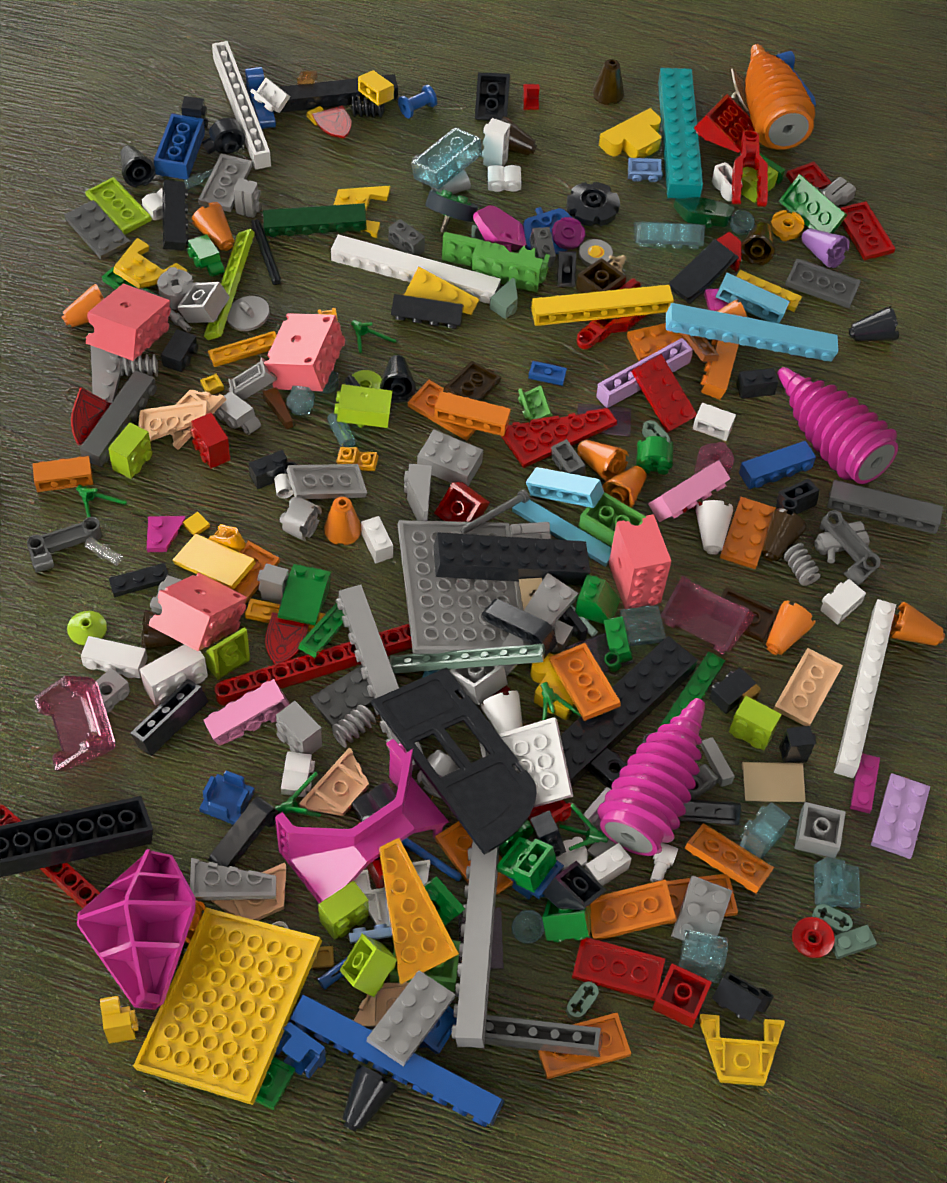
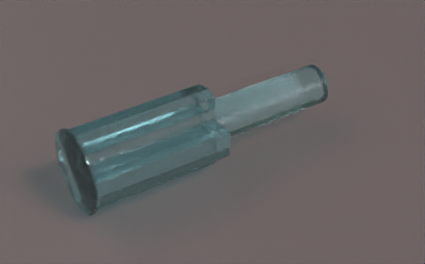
M213 169L201 175L197 173L185 179V187L191 189L202 183L203 179L211 175Z

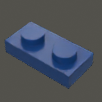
M532 361L528 379L563 386L567 368Z

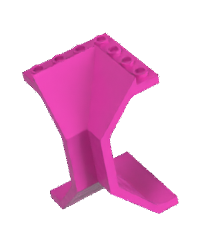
M394 739L386 743L390 748L389 778L398 788L396 797L392 802L351 829L296 827L291 824L283 812L275 817L279 853L318 903H321L355 880L371 862L380 857L379 848L397 838L403 841L414 833L431 829L435 839V836L442 832L443 826L449 822L412 778L413 749L406 752L404 746L401 743L398 744Z

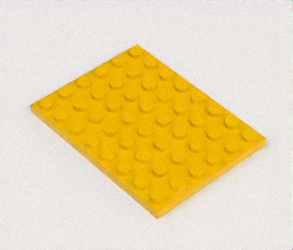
M205 908L170 984L164 1004L159 1008L133 1067L138 1071L253 1105L284 1033V1027L288 1024L320 948L321 938Z

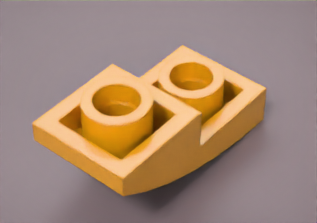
M340 447L337 464H358L360 470L375 471L379 456L377 452H359L358 447Z

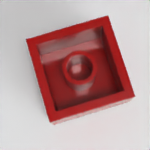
M210 412L192 420V429H190L191 435L194 438L192 444L196 451H200L202 461L207 463L211 469L230 461L228 437L213 414Z
M672 963L652 1010L692 1028L712 982Z

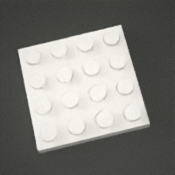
M555 717L499 733L500 737L517 757L519 763L528 771L535 782L537 794L534 807L573 797L559 726ZM480 743L482 757L488 756L489 753ZM515 765L512 766L517 773H520V771Z

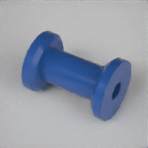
M425 85L422 87V93L409 99L406 96L399 97L398 105L402 114L409 119L413 116L416 109L425 105L435 107L437 105V97L432 87Z

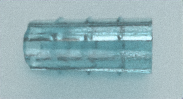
M331 413L327 417V421L337 438V442H339L341 447L354 446L356 440L349 425L344 422H337L338 414Z

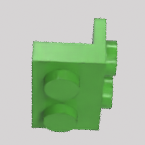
M541 385L528 392H524L522 388L518 390L520 394L518 400L521 406H524L523 415L527 421L553 416Z

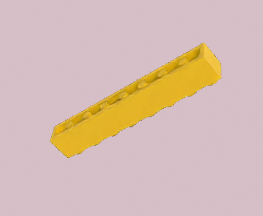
M670 285L540 297L532 299V315L535 326L666 313L674 299Z

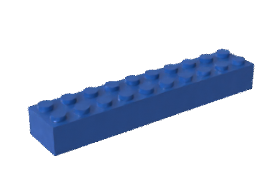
M302 995L290 1018L296 1022L295 1026L309 1034L311 1030L314 1031V1037L327 1044H329L330 1040L335 1042L334 1048L346 1054L349 1051L354 1052L353 1058L365 1064H368L369 1061L373 1062L372 1068L386 1075L390 1071L393 1073V1079L405 1085L408 1082L414 1084L412 1089L423 1095H427L428 1092L433 1094L432 1099L444 1106L447 1103L454 1105L452 1110L465 1117L468 1113L473 1115L472 1121L484 1127L487 1124L493 1126L505 1102L494 1094L415 1053L403 1067L367 1042V1037L372 1030L305 995Z

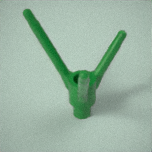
M357 320L351 322L356 331L359 353H362L361 336L366 333H371L396 343L395 339L369 329L367 326H372V322L362 323Z
M78 485L76 488L84 502L87 518L91 517L88 502L93 500L94 497L127 504L125 500L97 493V488H88L82 485Z
M548 682L540 685L543 690L542 721L547 720L548 705L551 713L555 712L553 705L555 701L560 702L581 717L575 707L554 693L553 689L549 687Z
M314 772L287 801L282 802L281 805H276L275 809L284 814L299 813L320 817V813L308 811L305 808H298L296 798L314 780L318 773Z
M571 804L572 809L589 829L585 831L563 824L559 825L561 829L586 836L585 841L569 847V851L595 842L607 843L609 838L593 826L574 804Z

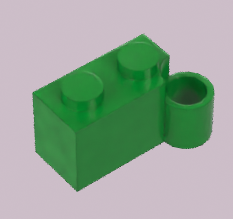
M207 234L188 240L189 248H187V252L190 258L193 257L196 267L200 269L207 267L210 277L224 273L219 251Z
M623 616L604 620L610 652L605 655L604 661L607 668L612 672L618 671L622 667L623 662L633 660L627 626ZM617 659V662L614 664H609L611 660Z

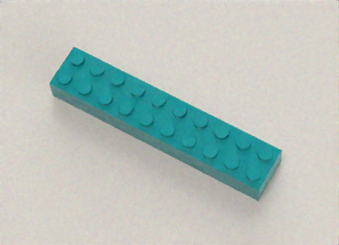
M660 68L658 90L667 198L701 197L703 181L699 139L694 129L697 125L692 69Z

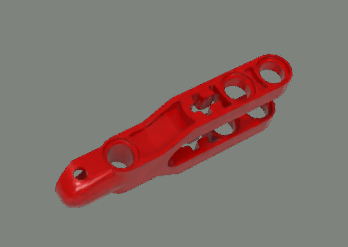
M746 130L742 134L741 154L734 161L732 170V204L741 205L743 168L751 167L757 171V206L766 207L768 198V164L759 155V133Z
M632 278L618 290L641 288V284L635 278ZM646 315L613 319L609 323L605 319L592 320L579 331L576 343L581 349H589L597 342H602L612 333L627 332Z

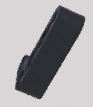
M494 599L482 612L483 618L488 623L530 642V645L544 644V659L557 645L554 629L548 622L499 599Z
M260 796L256 797L210 854L208 862L217 863L219 866L234 867L264 827L270 828L276 823L275 817L280 812Z

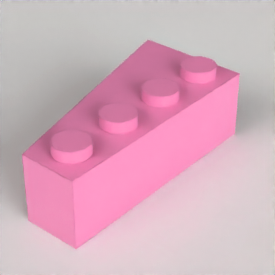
M718 460L649 502L648 505L659 522L671 516L676 518L683 514L682 509L685 507L689 510L697 505L696 500L700 498L705 500L712 495V490L716 489V491L724 488L726 486L725 482L730 480V477Z
M273 679L263 683L258 689L247 692L239 700L228 703L220 711L211 713L203 721L213 740L221 746L243 736L246 730L255 731L259 729L261 724L266 721L275 722L276 714L287 707L289 702Z

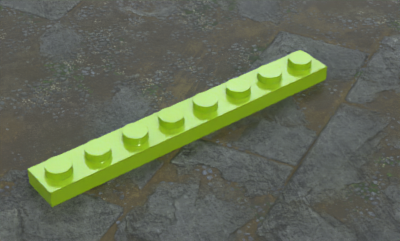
M251 228L237 234L221 282L230 298L219 313L218 318L214 322H208L204 334L207 340L219 338L223 334L248 252L253 242L255 232Z

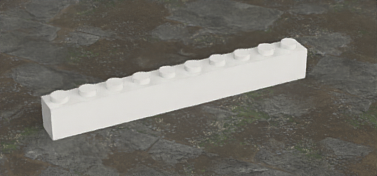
M228 41L212 44L213 59L235 118L244 133L245 144L255 170L270 167V150Z
M342 235L337 236L331 248V261L403 281L411 282L418 267H421L475 296L483 303L490 304V298L500 289V278Z
M877 599L873 608L834 773L854 778L859 768L896 604Z

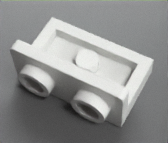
M268 78L264 79L257 91L254 89L250 91L255 95L253 98L260 103H265L264 107L271 112L274 110L280 113L290 98L287 93Z

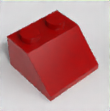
M452 482L434 514L448 522H472L484 514L490 502L463 482Z

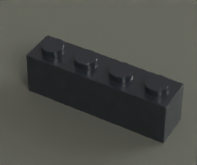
M164 180L163 249L184 251L185 244L188 245L189 235L186 234L188 219L185 214H188V204H185V199L188 197V189L185 188V182Z
M394 294L391 315L395 316V320L405 321V318H410L414 323L422 324V321H429V325L439 326L440 323L447 324V328L457 329V326H461L464 305Z
M187 679L130 733L138 748L152 756L209 702L202 687Z

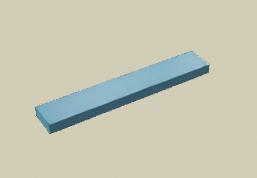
M531 500L526 503L520 502L512 508V512L531 523L549 522L550 534L559 540L586 541L588 557L605 567L608 565L611 547Z

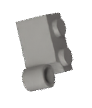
M231 391L224 395L227 400L215 411L216 416L220 420L223 419L230 428L236 429L241 426L248 435L261 427L253 407Z

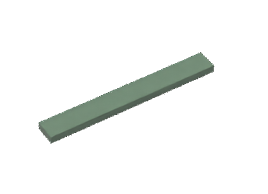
M544 644L458 650L440 654L390 656L389 662L393 673L442 670L446 667L447 669L537 663L544 660L545 646Z

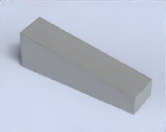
M714 738L703 740L700 745L712 770L720 778L718 782L720 787L732 784L735 776Z

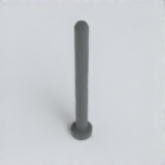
M522 489L518 492V496L463 526L461 532L466 534L520 502H528L530 500L528 492Z

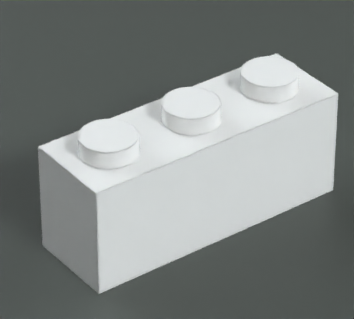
M492 118L489 124L485 125L483 131L485 134L483 140L484 150L482 152V158H484L483 165L488 167L494 165L504 167L508 159L510 124Z
M88 636L81 654L83 666L86 668L104 670L105 672L113 668L118 674H122L127 678H141L140 668L145 666L148 659L146 649L90 636Z

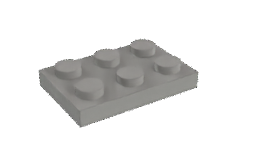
M691 876L671 937L708 951H713L732 890Z

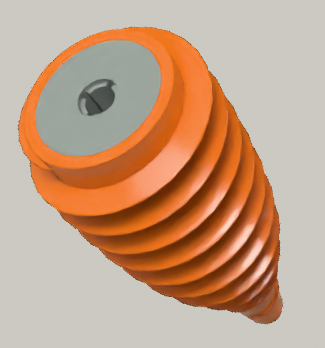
M755 44L750 51L751 61L745 79L746 100L754 130L759 133V142L767 148L785 150L796 147L803 143L814 129L815 107L802 82L798 79L792 68L782 59L766 52L761 45Z

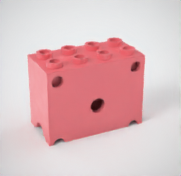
M123 283L88 312L87 319L93 325L94 333L88 334L86 344L134 361L168 331V317L171 312L169 307L170 300Z
M287 313L288 320L283 321L267 355L270 359L264 362L268 371L277 376V380L272 385L279 390L323 391L328 383L331 371L334 370V364L339 358L342 346L345 345V337L342 335L340 323L337 321L336 315Z
M654 514L643 518L642 524L638 526L624 520L616 523L608 564L625 610L638 609L646 605L653 606L662 601L671 558Z
M197 573L196 576L192 575L166 587L165 591H159L158 603L162 606L161 615L155 614L150 619L149 626L196 651H200L239 629L241 624L239 620L246 609L247 597L201 573Z

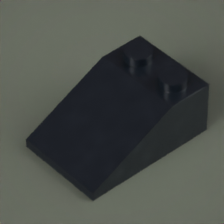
M478 72L475 120L490 121L494 118L501 121L504 116L507 117L510 74Z

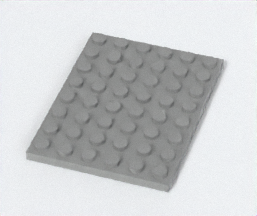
M398 521L413 654H440L458 650L501 647L509 633L488 623L483 618L482 612L494 599H499L523 610L519 582L436 577L433 545L437 533L463 534L461 528L470 522ZM485 522L466 533L511 537L509 523Z

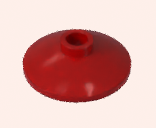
M803 918L796 923L792 931V941L795 948L806 957H824L834 946V932L830 925L820 918ZM808 938H814L815 943H811Z

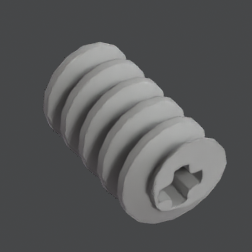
M146 354L144 359L140 355L134 361L123 357L120 360V375L123 376L124 372H126V375L130 376L132 372L137 370L144 374L147 372L149 376L155 373V376L158 377V360L155 354H153L152 359H149L148 354Z
M798 543L786 551L784 559L788 562L792 572L795 573L796 578L799 579L800 585L807 586L818 580L821 574L817 573L819 571L817 566L813 567L815 562L813 560L810 561L811 555H806L808 551L803 549L804 544Z
M359 705L356 710H352L344 719L339 720L338 724L332 726L333 735L338 743L346 748V740L350 743L354 742L352 735L355 738H359L358 730L364 734L366 732L364 726L370 729L372 727L370 721L376 723V719L367 707Z

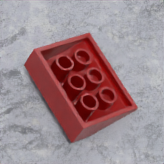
M728 94L694 127L697 134L705 140L737 153L741 151L743 132L746 130L755 131L751 118Z

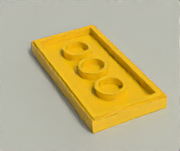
M195 534L173 559L175 565L195 574L201 573L232 590L235 589L256 564L255 559L198 534Z

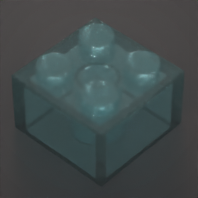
M772 802L767 807L762 806L759 809L756 819L748 821L743 828L745 831L740 836L742 841L739 846L760 859L782 837L791 819L788 814Z

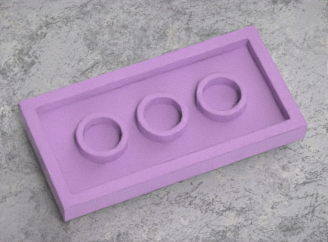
M891 773L871 846L911 859L930 786Z

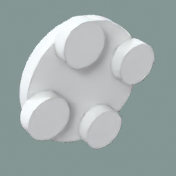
M574 837L572 840L563 841L567 852L556 857V860L564 865L563 870L575 861L583 867L587 864L588 852L585 846L569 851V847L583 842L581 837Z

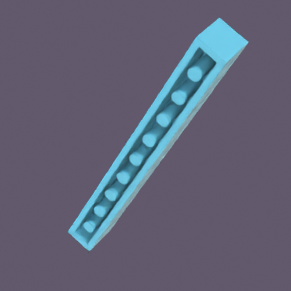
M671 303L666 312V330L674 333H683L832 362L838 353V336L835 334Z

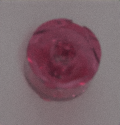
M724 442L709 443L702 446L698 452L695 474L719 460L730 476L734 464L732 451Z

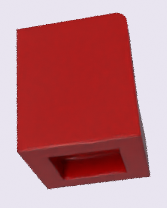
M523 84V110H539V84Z

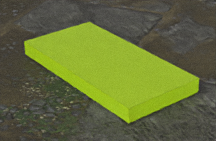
M114 177L85 191L86 196L91 201L94 200L124 235L152 221L151 216Z

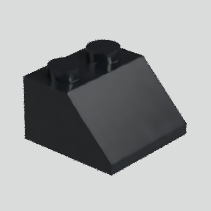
M575 861L554 877L543 894L557 908L584 910L604 894L606 889L580 863Z

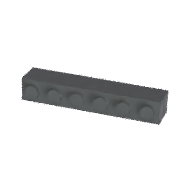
M137 370L133 372L80 447L81 456H89L90 463L102 467L110 459L109 446L129 423L137 420L140 410L146 407L149 398L155 394L157 386L155 385L154 377Z
M837 480L833 481L827 508L931 534H936L940 526L943 506L933 503H926L917 499H910L897 494H890Z
M487 1015L484 1044L600 1057L603 1034L601 1028Z

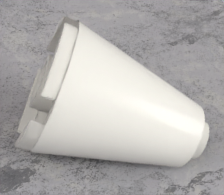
M708 500L703 501L701 506H699V503L696 505V515L703 549L708 554H718L723 549L733 513V506L731 504L729 506L724 505V501Z
M508 691L509 695H503V693L496 694L484 700V704H480L483 712L498 734L523 727L518 691Z

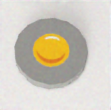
M592 239L580 246L579 258L588 267L600 258L608 263L612 261L609 256H612L613 251L607 242Z

